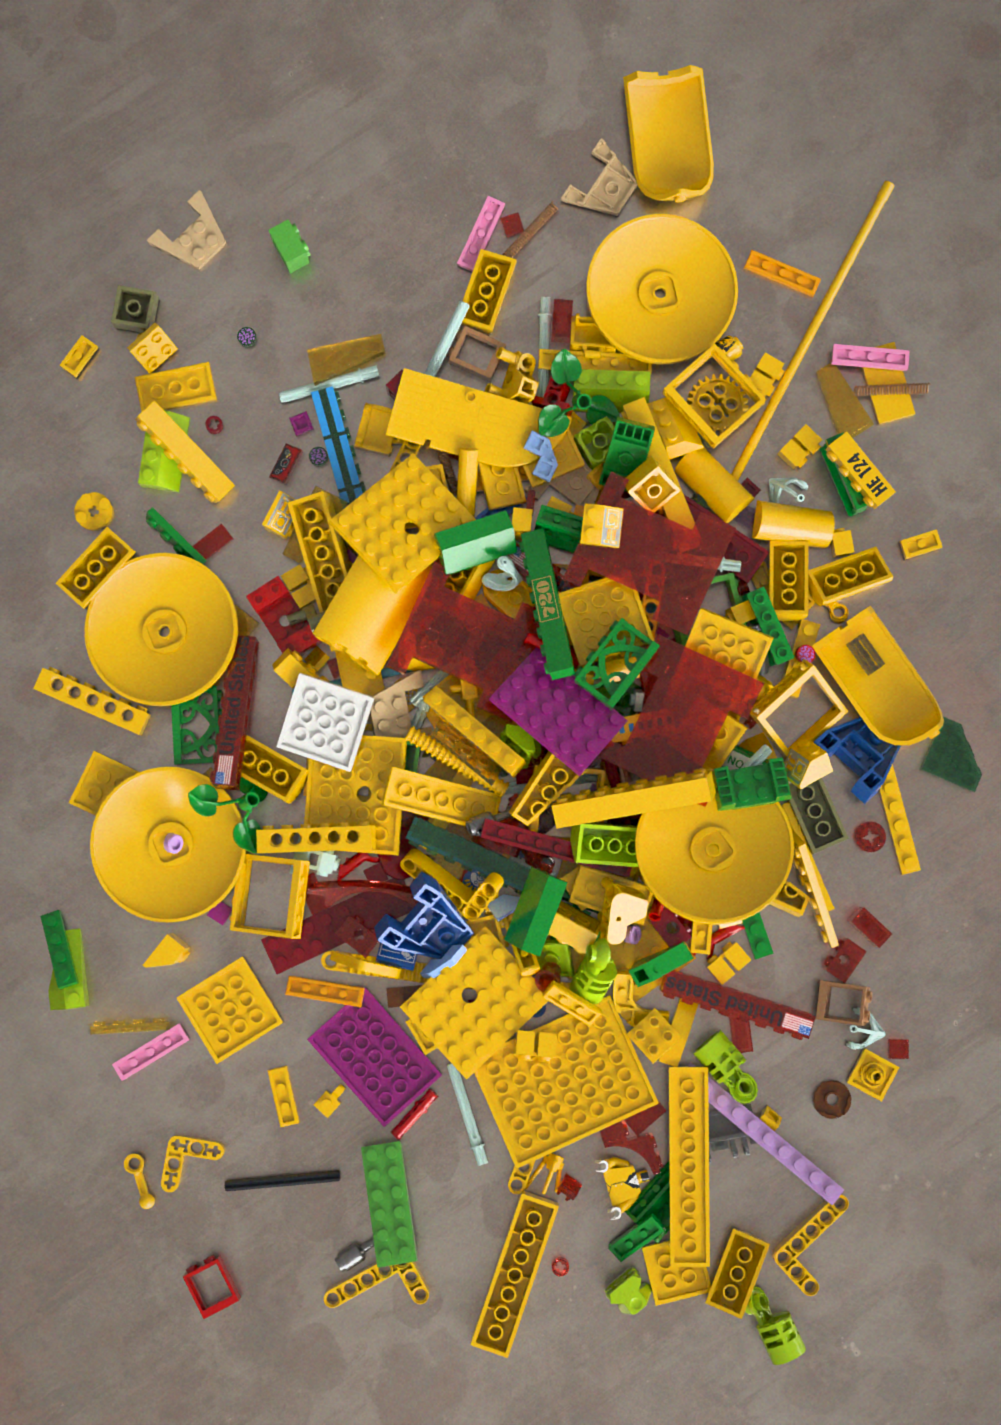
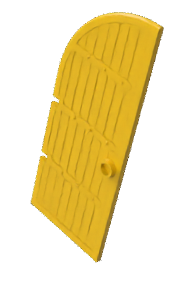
M404 368L386 435L423 446L425 439L431 440L430 448L459 456V448L479 449L478 462L498 467H517L530 464L540 458L523 449L532 430L539 434L538 417L542 408ZM567 416V417L569 418L570 424H571L572 417ZM567 430L558 436L546 437L550 440L552 450L560 443Z

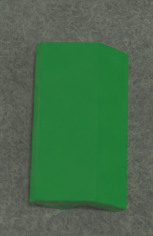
M506 510L434 534L441 552L439 561L446 576L496 560L501 556L505 557L517 553L514 528Z
M531 866L504 940L521 950L540 957L568 882Z
M669 1162L642 1190L635 1203L625 1211L636 1224L653 1213L665 1226V1231L653 1239L657 1243L670 1230Z

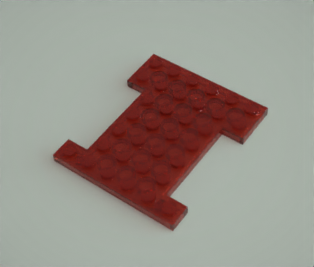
M611 472L596 505L623 509L619 548L586 545L579 542L563 580L581 587L589 569L659 601L652 620L688 635L736 528L702 512L699 513L693 529L678 524L621 498L629 479Z
M434 562L387 667L405 675L411 659H417L483 689L476 708L512 723L513 720L489 699L536 648L531 644L523 643L528 633L538 634L537 627H540L539 621H535L533 610H536V608L522 602L515 619L444 587L450 573L446 575L443 565Z
M657 634L654 641L660 647L642 670L657 677L655 685L625 747L610 741L598 757L648 781L655 780V777L667 775V778L674 777V774L678 772L694 773V770L703 767L729 711L748 719L764 683ZM708 802L697 804L705 808Z

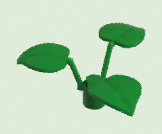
M562 349L553 359L551 376L557 384L566 382L567 386L576 395L572 398V406L563 411L554 404L547 405L541 410L538 417L539 434L545 437L558 436L567 430L570 420L564 414L571 410L588 409L586 418L591 425L606 416L612 423L616 421L617 416L620 417L617 408L610 399L603 395H595L590 398L587 394H581L580 390H577L570 383V381H576L580 377L582 367L579 360L567 349Z
M243 777L240 778L238 787L245 795L234 800L217 802L218 793L214 787L208 784L199 785L189 791L188 799L191 807L199 815L205 817L213 816L217 810L216 806L238 803L239 808L246 811V814L242 819L243 823L235 825L233 839L242 849L257 853L256 830H261L256 820L251 819L247 821V818L252 813V808L256 807L259 802L267 797V791Z

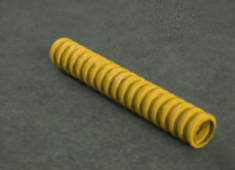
M415 726L410 728L405 736L406 742L410 741L411 745L415 744L416 748L420 747V750H425L426 754L430 753L432 757H437V760L440 759L442 763H447V766H452L453 770L457 769L458 773L462 772L463 776L466 774L467 778H472L474 782L477 781L484 788H489V791H494V794H499L500 798L504 796L509 787V782L505 783L504 779H498L499 776H493L494 773H488L489 770H483L482 766L478 767L477 763L473 764L472 760L468 761L467 757L463 758L462 754H457V751H451L452 748H446L447 745H441L440 741L436 742L435 738L431 739L430 735L426 736L425 732L421 733V730H416Z

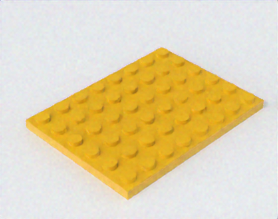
M607 996L598 1004H594L602 1009V1013L591 1026L573 1015L567 1014L532 1030L535 1032L534 1052L537 1049L539 1032L557 1034L555 1058H550V1062L538 1061V1057L531 1056L530 1060L519 1059V1055H514L516 1038L505 1042L474 1072L516 1169L659 1104L632 1042L626 1035L627 1031L611 996Z

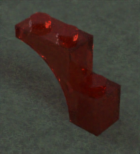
M622 1121L600 1130L605 1148L619 1146L631 1149L647 1161L653 1175L661 1173L659 1167L663 1165L660 1155L656 1156L654 1148H657L655 1137H650L649 1132L626 1138L629 1135L627 1125L622 1124Z

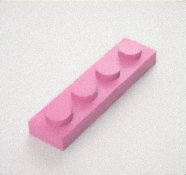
M490 196L487 197L457 262L458 266L473 272L480 249H486L505 207L504 202Z
M834 344L831 364L907 371L910 351Z
M179 1023L112 1065L121 1081L190 1039Z

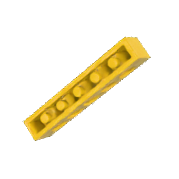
M49 667L48 670L42 668L33 689L133 733L143 735L151 717L147 713L148 709L139 705L134 708L129 705L130 701L121 697L119 700L111 698L113 694L103 689L101 693L95 691V686L84 682L83 685L77 683L78 679L67 674L66 677L59 675L60 671L55 668ZM57 680L62 681V687L59 690L54 688ZM78 687L80 689V694L78 697L74 698L72 696V690ZM92 695H96L98 698L95 705H90L89 698ZM109 703L115 704V710L112 713H108L106 709ZM131 710L133 717L126 721L124 714L126 711Z
M350 822L338 823V827H331V823H321L319 828H312V824H300V828L294 829L293 825H281V829H274V825L262 826V830H256L257 853L376 849L375 825H369V822H357L358 826H350ZM334 831L339 834L337 842H334L331 838ZM352 831L358 833V839L355 842L350 838ZM315 832L320 835V840L317 843L312 839ZM296 833L301 836L298 844L293 839ZM276 834H280L282 837L280 844L275 842Z

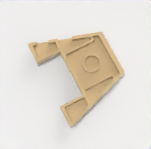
M601 138L593 149L592 155L606 163V167L588 194L583 193L570 184L561 197V201L618 216L638 185L633 175L624 164L622 165L616 154L610 150L606 142Z
M199 190L187 202L200 217L173 242L160 229L147 239V242L200 270L227 243L202 192Z
M587 465L533 489L531 484L524 488V491L538 500L550 485L572 503L584 506L585 503L595 504L599 489L586 478L592 471Z
M421 670L413 672L411 675L372 696L375 698L370 710V718L374 736L405 738L411 728L405 691L424 687ZM432 727L420 728L421 733L425 732L426 736L430 735L431 739H434Z

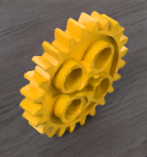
M712 374L711 379L705 376L704 382L699 379L698 386L693 385V391H689L688 396L691 398H687V403L690 404L692 409L715 433L716 430H719L720 434L745 413L744 411H747L749 407L745 405L748 403V398H743L746 393L744 391L740 392L741 387L736 386L735 381H729L730 376L723 379L722 374H720L719 379H716L715 374ZM720 389L723 391V394L719 395L714 390ZM706 400L709 404L704 406L699 401ZM731 403L735 406V408L730 409L726 406V404ZM717 414L721 419L715 420L711 415Z

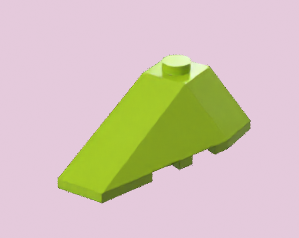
M81 928L66 930L79 983L59 989L53 970L48 990L50 1011L90 1005Z

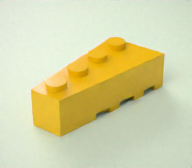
M288 648L272 664L274 671L291 688L296 686L299 673L330 682L325 676L322 675L320 677L313 665L303 662V657L296 650L292 652Z

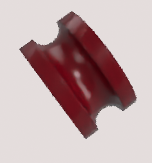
M218 416L207 418L205 425L208 432L219 434L223 429L222 420ZM214 420L215 423H217V421L219 422V424H217V429L209 427L212 425L211 422Z

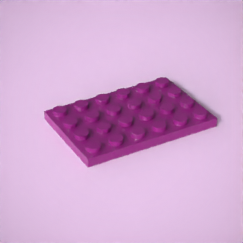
M535 648L489 700L580 777L628 720L615 709L610 710L605 704L574 682L576 678L574 675L552 680L550 674L545 672L544 663L547 662L546 656L543 657L541 650Z
M366 987L362 1007L345 1005L307 1039L383 1127L390 1123L443 1075Z

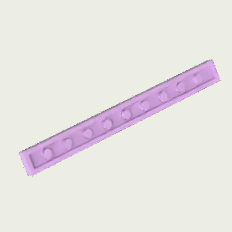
M690 1062L687 1067H696V1066H695L693 1063ZM708 1077L709 1104L829 1204L833 1205L844 1189Z

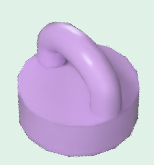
M168 833L164 840V849L173 854L178 853L183 847V839L180 835Z
M630 924L627 926L624 942L637 944L641 939V929L638 925Z

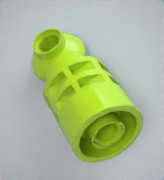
M605 938L599 939L593 945L589 944L587 946L586 955L570 982V990L592 1004H598L602 1001L617 976V968L614 960L611 958V950Z
M718 1030L694 1051L693 1055L704 1067H708V1072L719 1084L723 1082L728 1087L730 1095L737 1102L743 1104L750 1103L757 1096V1083L752 1076L742 1072L738 1067L745 1063L747 1059L722 1030Z
M754 1287L745 1311L748 1315L753 1314L758 1322L756 1329L772 1364L781 1365L798 1358L806 1351V1347L791 1318L790 1312L782 1311L772 1314L769 1309L768 1297L760 1287Z

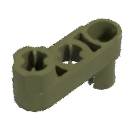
M312 603L302 607V610L286 616L291 627L307 620L312 632H314L325 611L317 614Z

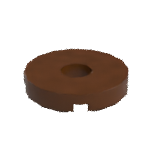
M830 1079L822 1081L817 1085L812 1097L816 1111L828 1119H837L845 1115L851 1106L852 1100L845 1084ZM830 1094L837 1096V1101L833 1105L827 1102V1097Z

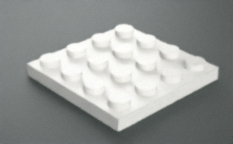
M299 673L277 747L351 772L375 697Z

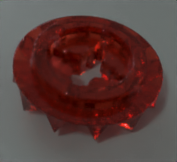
M865 822L855 832V841L858 847L865 852H876L885 844V830L876 822ZM869 831L871 834L878 835L872 839V845L869 840L863 839V837L868 835Z

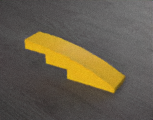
M688 987L681 991L670 1021V1025L682 1038L658 1060L673 1067H678L701 996L693 995V989L690 990L691 994L686 996Z

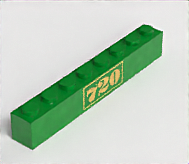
M543 528L522 533V541L519 542L521 552H525L526 558H523V565L525 570L528 569L529 572L526 580L528 587H532V592L529 593L531 602L536 606L533 614L535 621H539L540 627H537L539 639L543 641V645H540L542 656H546L547 660L544 663L545 672L550 674L552 680L575 675L547 536Z

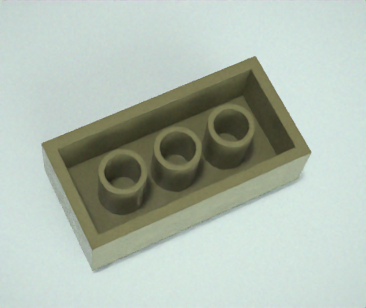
M822 778L801 790L788 781L792 799L786 801L791 805L811 854L849 839Z

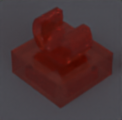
M566 1173L557 1188V1195L562 1192L566 1195V1201L574 1200L582 1184Z

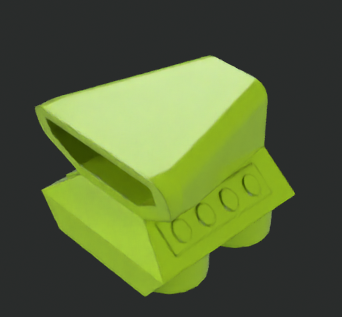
M607 416L574 435V441L578 450L592 470L606 460L613 436L614 426Z
M506 724L505 729L500 733V740L525 760L526 764L523 768H527L532 757L538 758L540 756L541 744L519 725Z
M634 1266L627 1269L605 1289L606 1296L611 1304H618V1309L622 1313L633 1315L637 1314L647 1305L652 1291L649 1283H641L640 1273Z

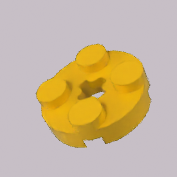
M91 492L83 494L76 502L74 514L76 521L83 528L90 531H99L111 523L114 509L111 502L103 494ZM96 507L99 513L92 517L89 510Z

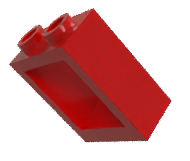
M221 1255L207 1257L203 1260V1264L199 1266L194 1264L188 1267L183 1275V1279L203 1319L229 1307L241 1298ZM217 1264L231 1294L207 1306L193 1276Z

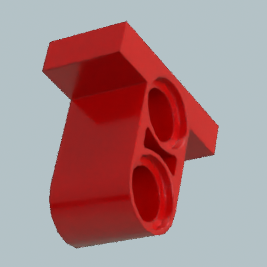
M551 376L544 397L535 396L531 403L533 406L542 409L547 405L554 404L563 411L570 407V404L566 403L570 387L567 386L566 382L561 386H557L558 384ZM573 411L566 412L564 415L571 417Z

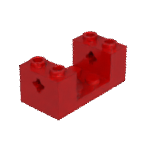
M276 576L246 596L276 641L282 654L289 648L292 652L296 650L303 656L316 646L322 644L314 636L307 620L292 627L290 624L288 626L280 624V619L283 616L301 609L279 576Z

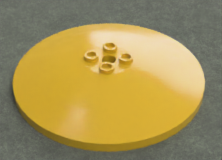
M652 214L632 219L620 225L602 241L589 266L586 280V297L588 308L596 327L604 338L617 350L633 359L650 364H676L703 354L725 333L735 313L738 299V281L728 252L710 231L684 217ZM658 289L663 290L665 297L658 298L655 295V291Z
M173 553L147 554L124 563L109 583L91 600L85 619L86 649L97 674L116 693L131 701L150 706L180 704L208 690L228 667L234 654L238 637L236 608L224 583L202 563ZM163 627H168L170 630L166 637L160 635Z
M180 767L148 769L121 782L112 790L100 806L91 831L90 851L92 864L105 892L127 912L155 922L168 923L189 920L217 906L236 884L246 856V850L239 847L233 839L235 825L243 823L236 804L216 806V813L213 816L205 817L195 812L189 803V791L202 784H208L215 788L218 793L217 802L232 800L230 795L209 777ZM168 833H174L182 837L183 847L178 853L173 854L164 849V840Z
M714 795L712 801L642 813L636 831L635 854L644 883L662 905L673 913L691 921L704 924H728L755 915L776 898L782 890L792 867L794 838L789 819L779 802L736 810L718 811ZM715 845L718 847L719 852L712 855L708 852L707 848Z

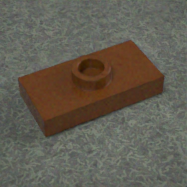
M422 985L386 988L388 1008L400 1007Z

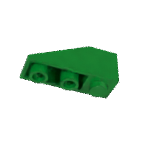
M683 941L636 961L628 971L637 987H640L693 959V956Z

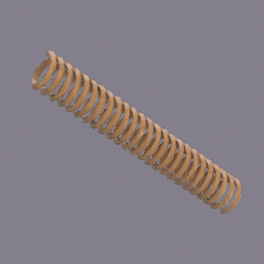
M553 201L521 233V236L509 246V249L502 254L503 256L506 255L507 257L511 256L514 258L518 251L530 241V238L542 228V225L554 215V212L556 213L558 208L553 204Z
M925 382L919 384L856 385L854 387V395H856L857 388V396H859L860 388V396H862L863 388V396H865L866 388V396H868L869 388V396H871V387L872 396H874V387L875 395H877V387L878 395H880V387L881 395H883V387L884 395H886V386L887 395H889V386L890 395H892V386L893 395H895V386L896 395H898V386L899 394L901 395V386L902 394H904V385L905 394H907V385L908 394H910V385L911 394H913V385L914 394H916V385L917 394H919V385L920 393L922 394L923 385V393L925 394L926 385V393L928 394V385L931 384Z
M437 450L439 461H441L440 464L444 465L443 469L446 481H448L449 490L453 494L457 492L455 490L457 489L455 487L457 484H454L457 483V478H453L456 475H453L455 474V472H452L454 469H452L451 461H448L450 460V458H447L449 455H447V452L443 453L444 451Z

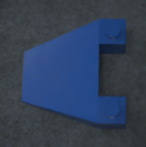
M861 717L826 730L814 741L817 746L827 752L829 758L835 754L860 777L851 789V792L864 804L883 785L901 745H893L879 739L868 728Z
M421 872L410 885L413 898L419 902L404 920L400 922L385 914L374 927L377 940L394 950L442 959L452 945L464 946L474 934L438 881L424 872Z

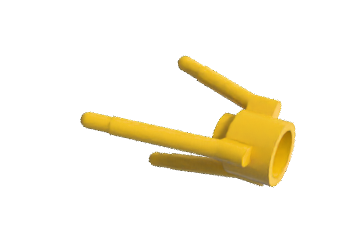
M554 1153L544 1156L543 1161L528 1180L525 1190L528 1189L545 1164H547L546 1168L550 1171L542 1194L546 1193L554 1172H557L554 1191L558 1192L564 1158Z

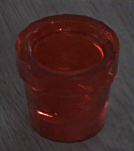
M554 962L545 963L541 970L535 973V984L542 992L545 991L553 980L559 984L561 982V968Z

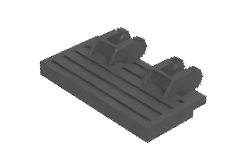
M751 1104L743 1105L752 1112ZM718 1110L709 1112V1144H711L712 1151L717 1152L729 1149L727 1141L729 1140L733 1158H738L735 1140L741 1139L743 1152L746 1156H749L748 1135ZM749 1137L751 1145L757 1144L753 1139ZM709 1150V1163H712L711 1155H710V1150Z

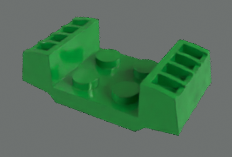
M617 416L606 460L600 474L599 485L627 491L622 481L646 461L655 426Z
M783 758L769 759L768 764L732 770L725 766L715 768L712 771L718 811L755 807L792 799Z

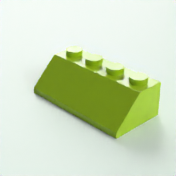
M582 369L580 377L573 381V386L580 390L581 394H587L590 398L595 395L607 397L613 402L618 412L621 413L623 412V405L643 397L649 403L650 372ZM575 409V410H572V411H574V412H587L588 409H585V410Z
M164 410L188 435L190 417ZM145 432L138 484L143 488L179 492L182 472L177 468L178 464L173 459L167 458L163 453L164 449L160 445H155L150 439L151 436Z
M598 822L572 826L570 841L574 862L638 867L635 854L637 826Z

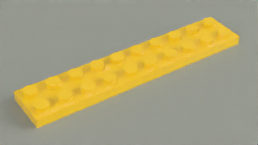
M668 1067L670 1267H710L708 1067Z

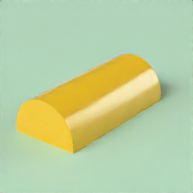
M480 249L463 298V302L469 304V309L461 325L472 328L480 333H492L517 263L516 259Z
M704 447L687 453L675 467V473L697 496L700 495L699 497L702 498L703 502L726 524L732 521L755 499Z
M757 500L752 538L767 541H807L808 547L825 549L829 546L833 537L834 515L832 511Z
M106 527L55 584L85 609L95 595L115 576V573L136 552L111 529Z
M770 541L769 599L779 621H798L808 617L807 541Z
M875 546L808 570V589L815 603L818 606H823L890 582L893 579V575Z
M242 733L235 744L234 751L228 755L234 756L232 772L288 804L298 797L307 781L308 770L244 733Z
M733 1228L705 1303L742 1319L770 1243L750 1233Z

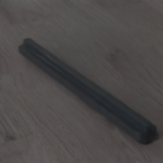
M335 1170L226 1180L224 1188L228 1192L339 1182L341 1176L340 1171Z

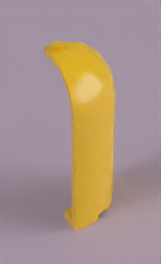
M688 65L680 69L668 71V75L658 76V72L635 71L624 76L623 82L633 169L638 187L645 196L660 201L684 202L686 199L703 195L711 186L714 167L703 69Z
M358 555L315 628L314 636L339 652L342 649L345 650V653L350 655L349 658L361 668L378 676L428 590L432 579V565L430 564L395 594Z
M871 605L845 622L847 624L845 628L839 626L812 645L868 728L879 739L893 745H912L927 737L932 739L940 734L939 729L943 726L944 719L935 697Z

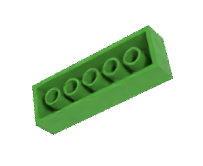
M397 1141L361 1147L377 1268L418 1261L402 1143Z

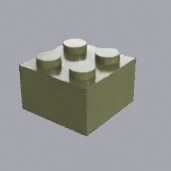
M118 285L111 318L113 326L119 329L145 332L155 322L159 301L157 293Z

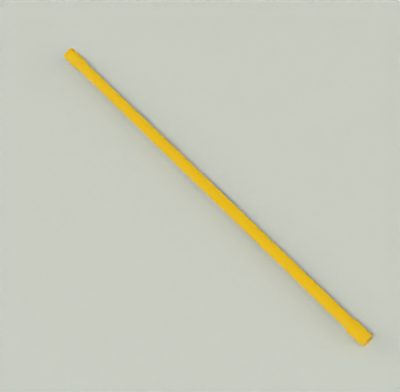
M884 181L873 206L731 473L737 481L743 473L879 212L894 188L893 183Z

